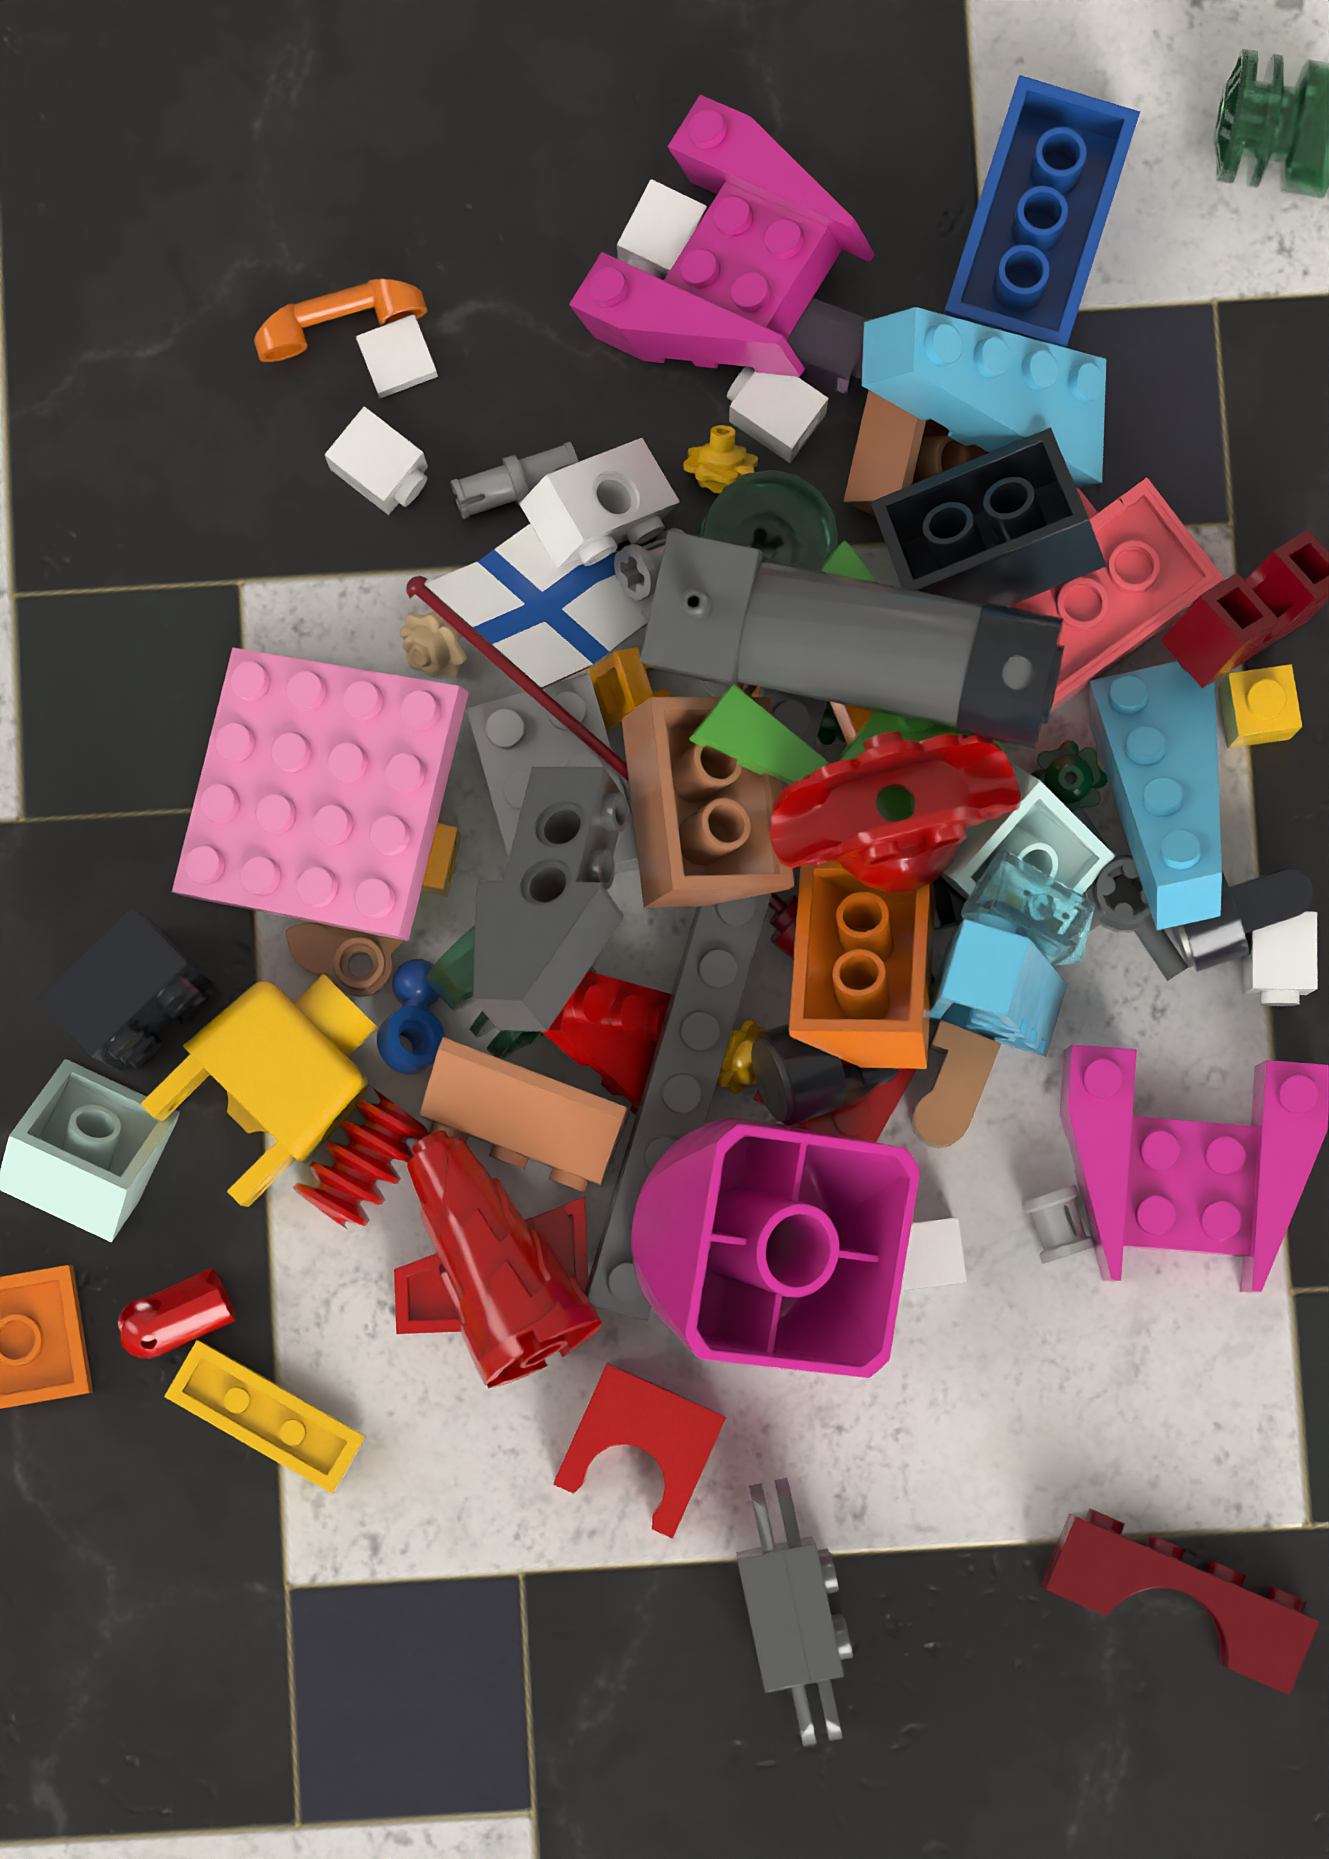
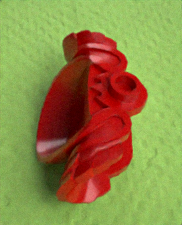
M899 731L886 732L864 741L865 752L858 755L855 759L842 760L825 765L815 770L812 774H808L803 779L797 780L788 787H785L773 803L770 839L780 863L787 867L795 868L805 864L818 865L824 862L838 861L844 869L865 886L888 893L911 892L935 881L953 863L960 842L967 838L966 829L973 825H979L989 819L999 818L1001 813L1018 810L1021 806V793L1011 763L1008 762L1005 752L992 739L984 738L978 734L969 737L963 734L960 736L944 734L917 743L914 740H903L902 733ZM888 787H901L912 795L915 802V810L908 819L890 822L879 814L876 807V799L880 792Z

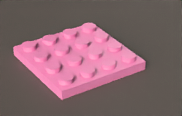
M232 648L172 892L184 897L409 941L469 692L457 685Z

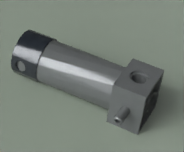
M668 531L640 662L656 671L727 686L734 684L741 689H744L745 684L952 727L956 728L959 733L978 734L987 739L1035 749L1042 723L1048 724L1065 647L1064 645H1059L1064 618L988 602L982 605L771 561L759 549Z

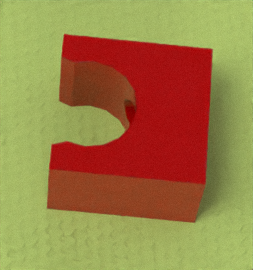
M606 1363L553 1485L574 1494L585 1483L589 1465L596 1455L609 1447L624 1444L642 1448L657 1461L663 1471L665 1483L663 1498L652 1515V1530L673 1539L726 1416L610 1363Z

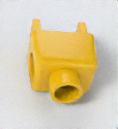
M324 973L295 1002L273 983L260 981L252 985L183 1045L190 1055L140 1105L153 1118L164 1121L211 1074L227 1090V1113L248 1134L260 1131L268 1132L277 1140L227 1190L240 1205L249 1207L295 1160L307 1164L336 1131L341 1122L355 1109L356 1102L366 1096L370 1088L369 1078L349 1056L378 1027Z

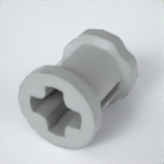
M671 528L661 532L656 541L642 547L630 544L615 554L614 568L624 593L636 601L644 600L654 594L668 531L686 533L680 529Z
M1076 1185L1022 1202L1024 1212L1032 1213L1044 1248L1039 1254L1042 1264L1096 1246L1094 1237L1086 1236L1074 1198L1079 1194Z

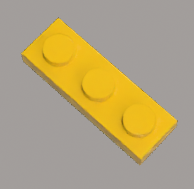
M196 1340L164 1396L332 1494L335 1493L367 1437L201 1340Z

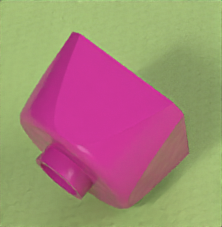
M726 1117L702 1125L681 1137L665 1151L648 1174L641 1188L635 1208L631 1234L632 1259L639 1285L648 1303L660 1319L701 1360L870 1378L890 1360L920 1169L907 1148L735 1117Z

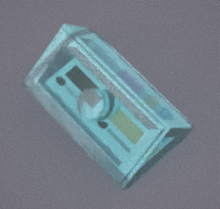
M1004 849L997 852L966 900L961 917L970 921H977L978 914L984 913L1016 923L1018 926L1015 934L1030 938L1050 964L1056 967L1082 962L1096 903Z

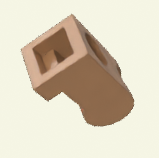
M943 1020L938 1023L929 1049L944 1054L931 1091L918 1101L911 1117L912 1129L919 1141L929 1147L943 1148L951 1146L964 1136L975 1113L1001 1043Z

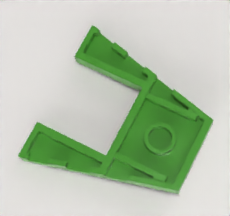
M845 540L836 547L819 569V571L879 583ZM734 684L724 692L689 738L696 745L701 747L709 745L736 758V764L761 776L767 773L788 784L803 779L815 770L831 764ZM873 711L836 762L855 759L858 755L865 752L864 741L886 732L899 731L902 733L903 740H914L917 743L944 734H956L958 736L963 734L968 737L971 735L959 733L956 728ZM993 740L1007 754L1002 744L997 740ZM894 786L880 792L876 799V807L884 819L890 822H899L908 819L913 814L915 802L907 790Z

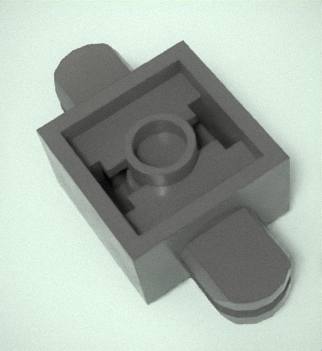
M788 1478L775 1480V1486L787 1541L774 1543L762 1483L749 1485L761 1547L736 1552L765 1693L791 1688L803 1747L815 1745L816 1739L804 1685L817 1682L829 1741L842 1739L830 1679L844 1676L841 1660L852 1658L853 1654L845 1618H843L842 1613L831 1615L827 1594L839 1591L831 1552H829L828 1548L817 1550L812 1536L800 1538Z

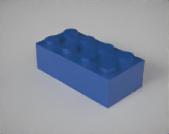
M1019 75L943 315L1067 348L1140 111Z

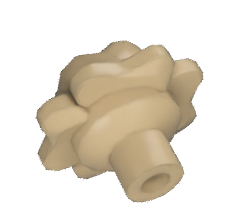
M431 611L426 615L410 612L405 618L407 625L400 630V635L404 640L402 647L406 652V660L409 666L431 677H437L442 674L453 678L461 672L460 664L467 658L466 653L458 643L462 635L444 619L441 620V617L436 612Z

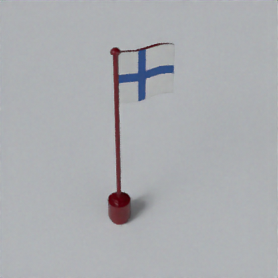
M530 523L475 563L427 583L425 582L428 579L423 576H415L409 580L406 592L410 599L417 595L629 782L627 763L543 690L552 684L588 669L639 629L648 626V621L641 612L653 601L654 594L644 600L636 601L624 593L614 568L617 550L601 561L589 566H585L580 559L557 569ZM772 893L768 905L775 913L769 923L776 930L772 934L770 941L794 962L798 897L794 894L783 902L777 895Z

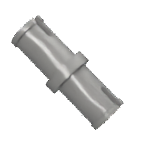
M569 441L563 443L562 446L518 460L516 455L503 458L502 466L459 480H451V487L453 493L457 495L455 500L463 519H467L471 515L513 501L520 506L519 503L546 474L579 461Z

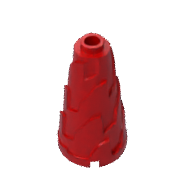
M445 1130L429 1134L416 1142L411 1148L414 1157L408 1162L407 1168L422 1205L420 1215L446 1270L441 1276L462 1322V1337L484 1385H487L488 1388H494L529 1376L548 1366L545 1361L546 1358L558 1351L563 1358L590 1339L602 1325V1321L575 1278L567 1277L536 1228L529 1229L498 1178H491L483 1164L477 1159L462 1138L457 1136L448 1137Z

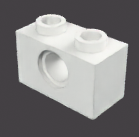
M643 438L546 474L519 504L558 569L580 559L585 566L595 564L613 553L618 548L617 544L627 540L631 544L641 545L651 540L665 529L662 520L680 501Z

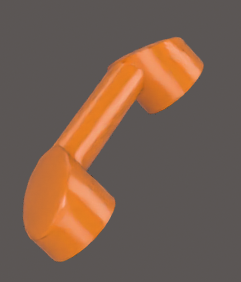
M380 278L300 303L288 304L272 314L256 333L254 343L259 360L274 362L296 356L307 348L302 328L372 307L375 308L381 326L413 314L417 320L427 313L422 291L406 282Z

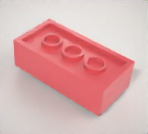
M1145 478L1099 513L1083 492L1076 488L1091 522L1106 567L1008 606L1064 618L1059 645H1064L1065 647L1051 713L1088 687L1090 680L1099 679L1177 622L1201 594L1225 579L1148 478Z

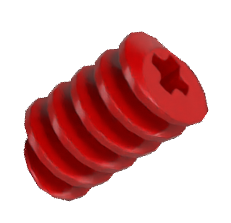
M374 1088L373 1090L380 1099L378 1104L360 1099L355 1104L365 1120L364 1124L360 1125L343 1120L340 1124V1128L349 1140V1144L345 1146L327 1141L324 1145L334 1164L327 1166L312 1161L309 1165L310 1171L319 1183L317 1187L298 1182L293 1187L304 1199L346 1229L345 1223L347 1221L366 1226L369 1223L370 1219L360 1204L362 1200L377 1205H382L386 1200L376 1185L377 1180L392 1184H398L401 1180L391 1161L396 1159L408 1163L414 1157L411 1148L406 1142L408 1138L419 1141L430 1134L422 1123Z

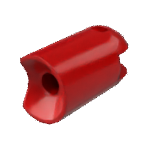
M211 1267L147 1298L131 1302L119 1315L118 1327L124 1349L137 1358L150 1359L236 1321V1316L218 1274Z

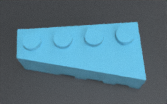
M917 307L864 322L863 387L922 421L932 419L949 430L948 436L965 446L975 444L989 453L1051 427L1076 488L1102 483L1106 384L1105 358Z
M1178 661L1090 680V728L1105 774L1107 775V780L1156 930L1219 917L1221 913L1222 861L1215 681L1202 689L1193 677L1180 666Z
M984 913L978 914L977 921L964 919L946 946L930 999L929 1022L938 1024L943 1020L1001 1044L1046 1057L1068 984L1030 938L1015 934L1018 926L1016 923Z

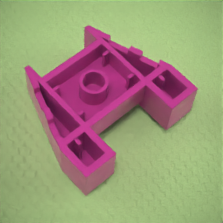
M699 95L669 143L668 148L691 183L717 194L664 280L601 252L569 305L594 338L642 361L664 363L665 358L688 360L698 367L718 368L719 364L753 367L757 373L800 377L805 368L786 341L842 250L870 263L875 253L856 220L751 116Z
M1070 1045L1064 1050L1060 1117L1065 1136L1068 1138L1079 1191L1082 1193L1092 1232L1091 1236L1094 1237L1096 1243L1094 1249L1102 1280L1111 1282L1121 1281L1123 1247L1243 1257L1240 1292H1262L1328 1130L1329 1065L1266 1060L1255 1065L1251 1126L1132 1116L1137 1050Z

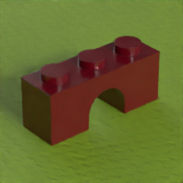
M1309 529L1275 549L1245 580L1236 573L1201 594L1160 641L1178 660L1180 666L1203 689L1308 622L1329 600V551Z

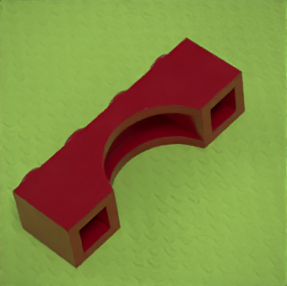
M1089 1508L1085 1520L1072 1514L1068 1515L1039 1586L1105 1616L1123 1600L1144 1590L1169 1588L1188 1593L1203 1606L1215 1626L1219 1642L1220 1664L1283 1693L1291 1694L1319 1624L1318 1620L1302 1614L1307 1601L1272 1586L1269 1587L1266 1597L1242 1588L1246 1575L1212 1560H1209L1205 1572L1181 1561L1186 1549L1149 1534L1145 1546L1121 1536L1125 1523Z

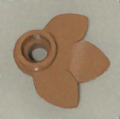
M320 923L298 924L286 930V939L290 952L301 967L309 972L330 975L340 990L356 997L373 995L387 984L393 968L391 954L406 941ZM359 954L368 955L373 961L372 970L363 977L354 976L350 972V962Z

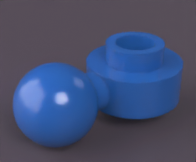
M424 959L408 960L396 970L393 976L392 987L395 997L402 1004V1008L386 1018L377 1032V1047L382 1059L393 1070L403 1074H416L435 1062L442 1038L445 1037L442 1024L428 1010V1007L433 1005L442 993L443 978L439 969L433 963ZM400 1035L406 1037L411 1042L412 1052L407 1051L402 1046L399 1039Z

